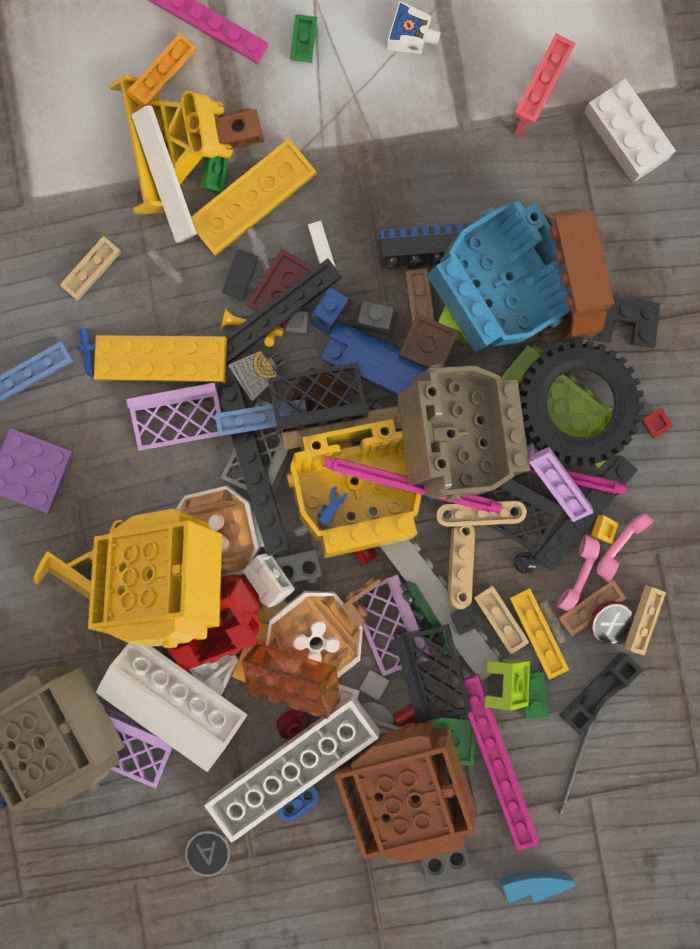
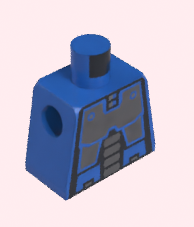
M330 287L314 310L311 325L329 336L352 301Z

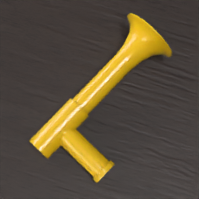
M226 307L221 329L226 325L240 326L247 319L232 315ZM277 327L266 335L265 345L268 347L273 346L275 336L282 337L284 328Z

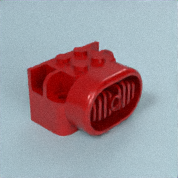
M236 574L221 577L219 627L207 628L206 639H192L188 643L177 644L176 648H167L178 666L187 671L208 662L215 663L221 657L226 655L233 656L242 649L258 644L259 641L255 635L261 629V624L257 617L262 610L263 604L260 602L258 593L247 577Z

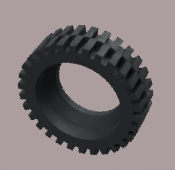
M574 341L572 344L567 342L559 347L555 346L542 354L529 366V369L522 376L523 379L518 384L525 436L529 440L526 443L528 445L533 443L538 451L549 447L562 466L584 467L614 457L613 455L624 450L623 447L630 444L633 440L631 436L637 434L639 430L636 424L642 422L643 415H639V411L644 409V403H639V398L643 397L644 394L643 390L637 391L636 386L641 384L639 377L633 379L631 376L635 372L633 367L631 366L627 369L624 366L627 360L624 357L617 359L615 356L618 352L613 349L609 352L605 351L606 346L603 344L595 347L593 346L594 342L587 341L585 344H581V341ZM588 370L602 377L612 390L614 396L612 418L602 431L593 436L575 437L566 434L554 424L547 408L549 390L554 381L568 371Z

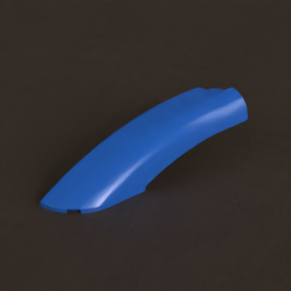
M342 321L337 323L329 335L330 340L321 356L324 363L333 367L357 363L361 380L397 397V393L411 386L410 380L428 369L399 357L400 348ZM353 370L344 371V372H346V373H348V374L354 376V371H353ZM477 417V422L481 424L480 418Z

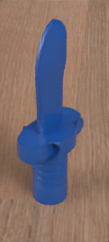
M88 328L79 329L81 346H77V351H83L85 370L90 377H93L94 368L91 350L95 349V344L90 345Z

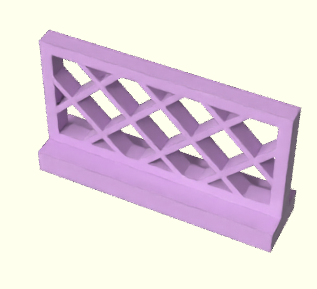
M216 382L126 399L128 408H130L138 451L218 436V431L210 432L204 428L210 417L216 420L213 415L215 410L217 413H222ZM214 397L215 407L211 413L200 406L204 398ZM200 399L198 404L192 400ZM188 401L196 406L189 417L178 410L182 402ZM178 403V405L176 406V408L173 407L172 405H170V404ZM164 405L174 410L167 421L156 414L159 408ZM157 407L154 412L148 409ZM197 408L209 415L202 426L191 419ZM144 409L152 415L147 423L143 424L137 420L136 411ZM176 412L187 419L181 429L169 423ZM154 416L165 423L159 433L147 427ZM189 421L200 428L195 436H189L183 432ZM167 425L178 432L173 440H167L161 436ZM145 429L156 436L152 444L143 445L141 435ZM203 430L206 434H200V432ZM180 434L184 436V438L177 439ZM158 438L163 441V442H157V443H156V441L158 440Z
M400 573L383 579L384 581L375 587L374 593L370 591L366 593L372 596L368 607L364 606L368 613L379 616L380 620L376 628L368 625L367 621L362 627L382 676L402 669L401 664L398 665L400 661L399 656L387 650L391 639L394 640L395 638L393 634L397 625L406 628L407 632L423 629L420 621L413 614V611H415L413 606L408 604L402 597L403 591L399 585L404 581ZM388 583L391 590L388 599L376 594L379 586ZM365 587L360 588L356 591L360 593L365 589ZM374 598L386 602L382 614L370 609ZM389 604L398 607L400 613L397 620L385 615ZM383 618L395 623L391 634L379 630ZM377 633L389 638L385 649L375 644L374 639ZM419 636L412 638L413 645L422 650L427 641ZM428 644L424 652L433 657V652ZM385 653L397 658L394 667L385 668L383 663ZM421 656L418 663L425 662L427 659Z
M103 705L115 729L121 732L124 738L122 742L123 744L126 743L130 754L120 757L119 753L116 752L119 764L110 770L156 789L173 747L125 713ZM139 739L145 748L135 752L130 741ZM158 747L166 751L163 758L155 760L151 749ZM147 752L151 762L141 766L137 755ZM132 757L137 768L132 770L126 769L122 761ZM153 766L157 774L155 779L146 777L143 769Z

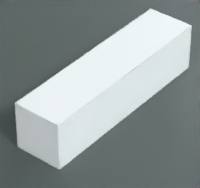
M318 221L308 224L319 264L329 258L335 266L322 222Z

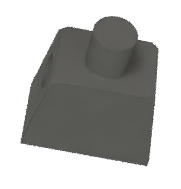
M362 301L357 306L353 327L393 337L398 315L392 307Z

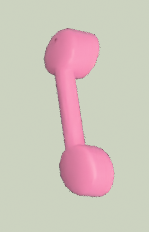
M642 513L633 518L598 562L597 574L608 583L614 577L619 563L613 558L633 533L639 534L654 521L650 516Z
M586 534L582 536L579 545V556L585 558V562L573 589L568 588L558 599L556 607L569 611L579 601L584 584L594 561L599 555L600 544L597 539Z

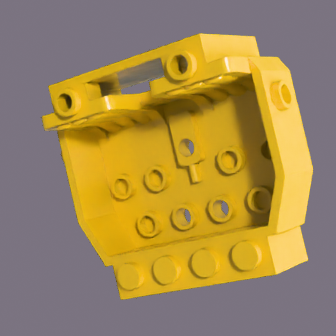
M393 419L302 437L301 452L294 453L290 465V474H287L289 488L293 487L300 520L316 541L321 540L324 558L411 540L417 535L414 518L418 515L421 494L331 471V468L323 467L325 456L330 458L337 457L408 477L402 431L396 432ZM361 442L359 446L352 447L351 443ZM356 478L358 484L352 485L350 480ZM335 486L337 489L334 496L341 498L344 493H347V498L338 507L327 527L323 528L318 525L320 518L317 517V514L323 505L328 506L330 504L329 493ZM374 508L377 511V515H370L369 509ZM353 513L355 519L352 521L348 520L347 514Z
M168 509L132 516L112 530V534L95 536L88 629L107 633L125 642L145 647L163 645L165 648H176L177 644L188 643L192 639H206L207 628L219 627L222 534L211 530L210 524L183 513V510Z

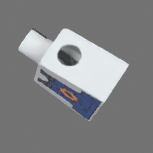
M399 1L388 37L387 50L420 54L423 51L425 42L438 45L441 32L429 29L431 23V16Z

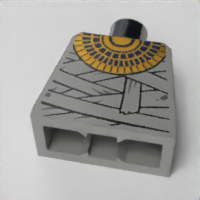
M258 351L228 366L251 401L255 403L258 398L269 390L268 378L277 377L278 375L274 370L285 362L278 352L266 359L262 351Z

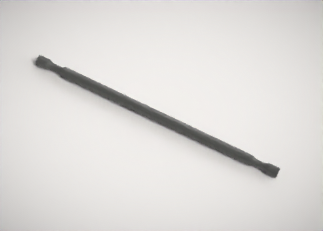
M592 724L585 730L562 799V805L558 811L559 814H563L564 805L567 802Z

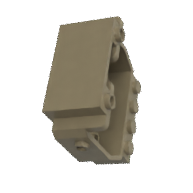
M435 364L429 366V369L410 380L411 386L397 393L409 485L424 484L426 496L432 499L447 498V501L460 500L461 496L479 495L492 491L515 475L530 471L517 379L501 380L499 375L477 366L443 367V364ZM477 417L480 418L481 424L477 422ZM447 431L451 433V438L447 436ZM480 440L484 442V447L480 445Z
M62 664L58 667H46L40 671L35 668L25 673L24 679L0 693V791L11 812L27 803L29 807L54 808L85 790L89 793L100 786L99 781L108 775L111 768L119 764L116 752L125 746L82 667L73 671L69 669L67 664Z

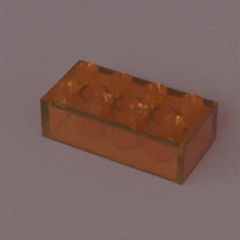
M261 644L254 645L242 660L248 694L254 697L266 699L273 703L288 706L292 709L325 719L330 717L340 702L337 668L335 666Z

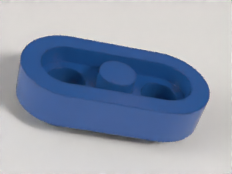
M312 785L278 809L280 818L288 822L294 821L315 806L319 799L318 789ZM306 791L312 793L310 798L304 797ZM290 804L294 807V809L292 811H287L285 808L286 805Z

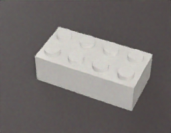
M626 78L589 102L584 111V114L632 183L667 161L676 151Z

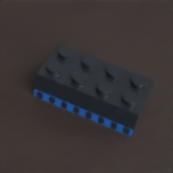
M471 223L380 230L381 267L394 270L399 269V266L408 265L409 268H418L422 266L421 264L429 263L430 266H437L441 263L440 260L453 239L463 229L470 226Z

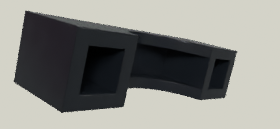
M620 652L559 716L578 735H581L596 720V716L602 706L615 693L628 687L644 670L628 654Z

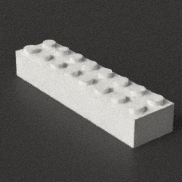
M353 694L213 794L204 806L232 843L377 740L380 730Z

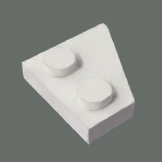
M236 654L233 656L226 655L215 663L208 662L189 669V671L195 678L222 696L239 658Z

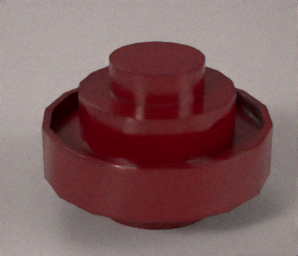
M300 709L289 710L279 717L276 729L282 738L291 739L310 725L309 718Z

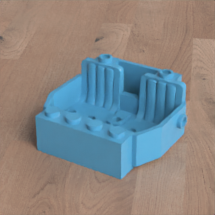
M516 201L511 205H503L496 210L493 207L481 214L483 218L463 229L453 239L441 258V263L427 274L430 282L474 352L479 351L490 343L493 346L521 343L548 325L552 328L564 321L562 316L570 312V310H567L565 296H567L566 287H562L560 281V273H562L561 264H557L555 259L556 242L551 239V226L537 203L524 209L520 201ZM506 274L510 275L511 281L506 279ZM472 281L478 284V288L475 287ZM485 301H488L490 303V308L487 306Z

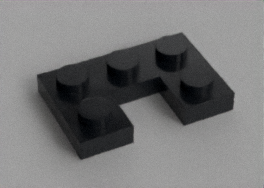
M613 298L615 304L606 311L603 330L593 338H588L589 341L610 343L612 341L614 322L634 324L631 345L654 348L656 346L660 303Z

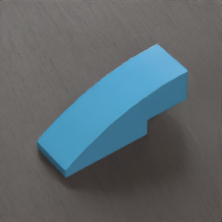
M548 871L524 872L499 879L509 903L530 895L533 903H536L576 886L570 875Z

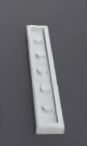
M147 105L131 116L175 242H182L197 233L153 107Z

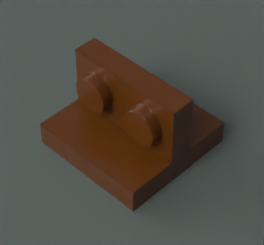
M417 313L399 353V357L428 369L429 366L435 364H443L444 366L458 330Z
M321 375L318 382L329 388L333 380L326 375ZM302 378L296 386L306 392L312 382ZM337 382L331 389L340 397L347 390L346 387ZM314 385L309 395L319 401L325 391ZM293 390L294 395L291 401L300 400L303 395ZM328 394L322 404L331 408L335 407L339 400ZM305 398L306 410L308 412L312 411L317 404Z

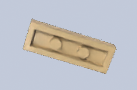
M103 236L62 281L60 286L79 301L121 254V251Z
M492 585L473 597L510 655L530 643Z
M645 585L631 629L626 638L624 649L643 656L645 655L666 592Z

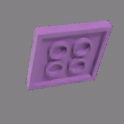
M10 428L0 451V496L50 514L74 452Z

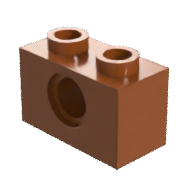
M246 108L237 114L231 115L226 113L215 119L219 143L230 144L232 148L229 150L264 142L257 109ZM237 125L244 126V129L240 132L233 130Z

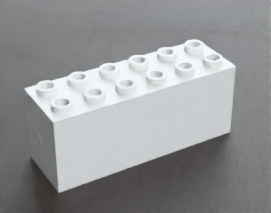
M128 643L112 662L96 691L102 698L206 772L209 771L247 717V714L153 647Z

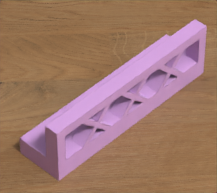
M533 443L527 445L529 463L571 520L575 522L592 514L593 508L552 450L547 447L538 451Z

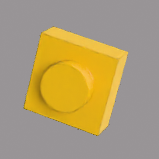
M598 515L591 536L606 544H612L619 523L604 515Z

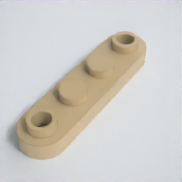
M517 500L494 501L503 505L500 514L495 512L488 513L456 503H445L438 507L436 518L441 525L447 527L513 524L523 521L527 511L524 504ZM513 507H516L518 510L515 515L510 514V510ZM447 510L450 511L451 516L444 518L443 513Z
M472 525L453 526L451 529L447 600L450 607L454 610L465 609L470 606L472 601L475 530ZM462 529L467 531V535L463 534ZM459 594L464 597L463 602L459 599Z

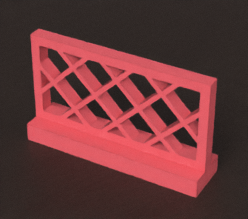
M555 33L514 113V116L520 118L514 135L520 137L527 123L534 126L576 44L575 42Z

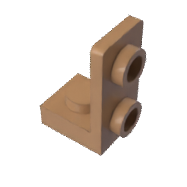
M373 577L363 584L365 587L363 591L358 593L355 590L345 597L347 602L342 606L357 627H360L368 620V612L362 604L358 605L356 601L384 581L382 578L376 580Z

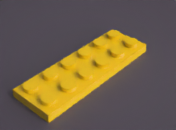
M288 138L191 217L197 235L214 256L218 255L317 175V171Z
M96 335L94 379L104 381L225 382L227 338L220 336Z

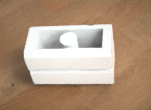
M267 553L256 556L250 562L251 564L243 570L248 581L258 593L260 602L266 605L267 608L281 604L295 590L272 556H268Z

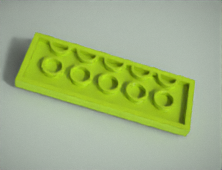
M535 344L532 347L527 345L500 377L501 380L517 379L519 384L523 379L522 376L525 371L544 352ZM569 372L566 376L564 374L560 375L552 384L547 397L548 412L554 424L561 431L575 437H589L602 431L612 418L610 412L613 409L604 401L599 404L593 398L596 395L587 387L582 390L577 386L578 380ZM602 461V462H600V463H596L595 465H596L598 468H600V466H601L605 461Z

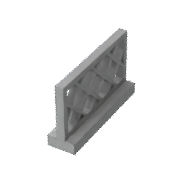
M258 398L254 407L271 404ZM275 427V432L267 435L261 429L262 437L257 438L258 442L264 440L267 451L261 453L262 457L269 455L271 461L266 470L273 493H275L295 448L283 449L281 434H278L277 427ZM278 434L280 439L279 446L270 450L267 438ZM234 448L221 479L247 490L246 485L240 483V481L244 480V477L235 480L228 477L232 468L240 466Z

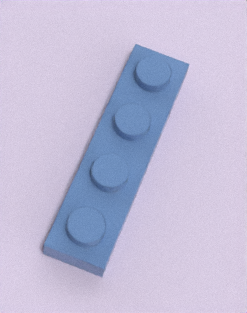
M60 341L0 375V403L74 362L64 343Z
M304 399L300 408L307 412ZM295 400L291 402L297 405L300 400ZM283 402L279 407L280 417L290 415L294 408ZM273 404L215 414L219 437L276 427Z

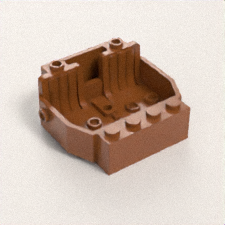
M573 208L544 214L551 226V239L556 242L555 259L557 264H561L562 273H560V281L562 287H566L567 296H565L567 310H570L569 313L562 316L563 322L553 328L548 325L537 333L538 336H541L544 344L560 341L562 344L567 342L572 344L574 341H581L583 343L584 339L593 338L603 330L606 311L615 304L594 210L583 212Z
M428 720L427 723L416 725L409 723L402 726L401 729L381 733L377 740L336 769L334 776L363 860L382 855L383 858L413 862L458 851L464 846L465 835L474 833L476 806L449 725L435 728L433 720ZM445 763L447 764L452 779V782L449 783L445 774ZM376 793H381L383 797H377ZM417 795L420 798L416 800L413 799L412 796ZM383 814H388L390 818L383 817Z

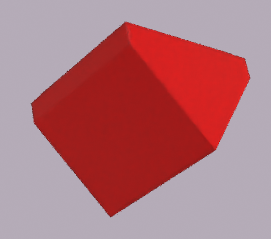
M373 548L353 552L360 566L377 557Z
M412 703L393 714L400 727L409 723L418 724Z

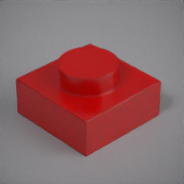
M662 408L657 409L642 419V423L652 439L673 427Z

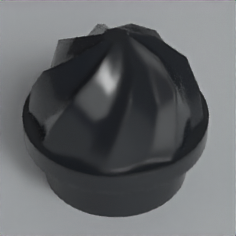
M530 552L519 553L515 556L514 566L517 571L527 574L535 570L537 560Z

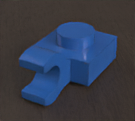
M335 486L329 493L330 504L328 506L323 505L317 514V517L320 518L318 525L323 528L327 527L338 507L347 498V493H344L341 498H336L334 493L337 487Z

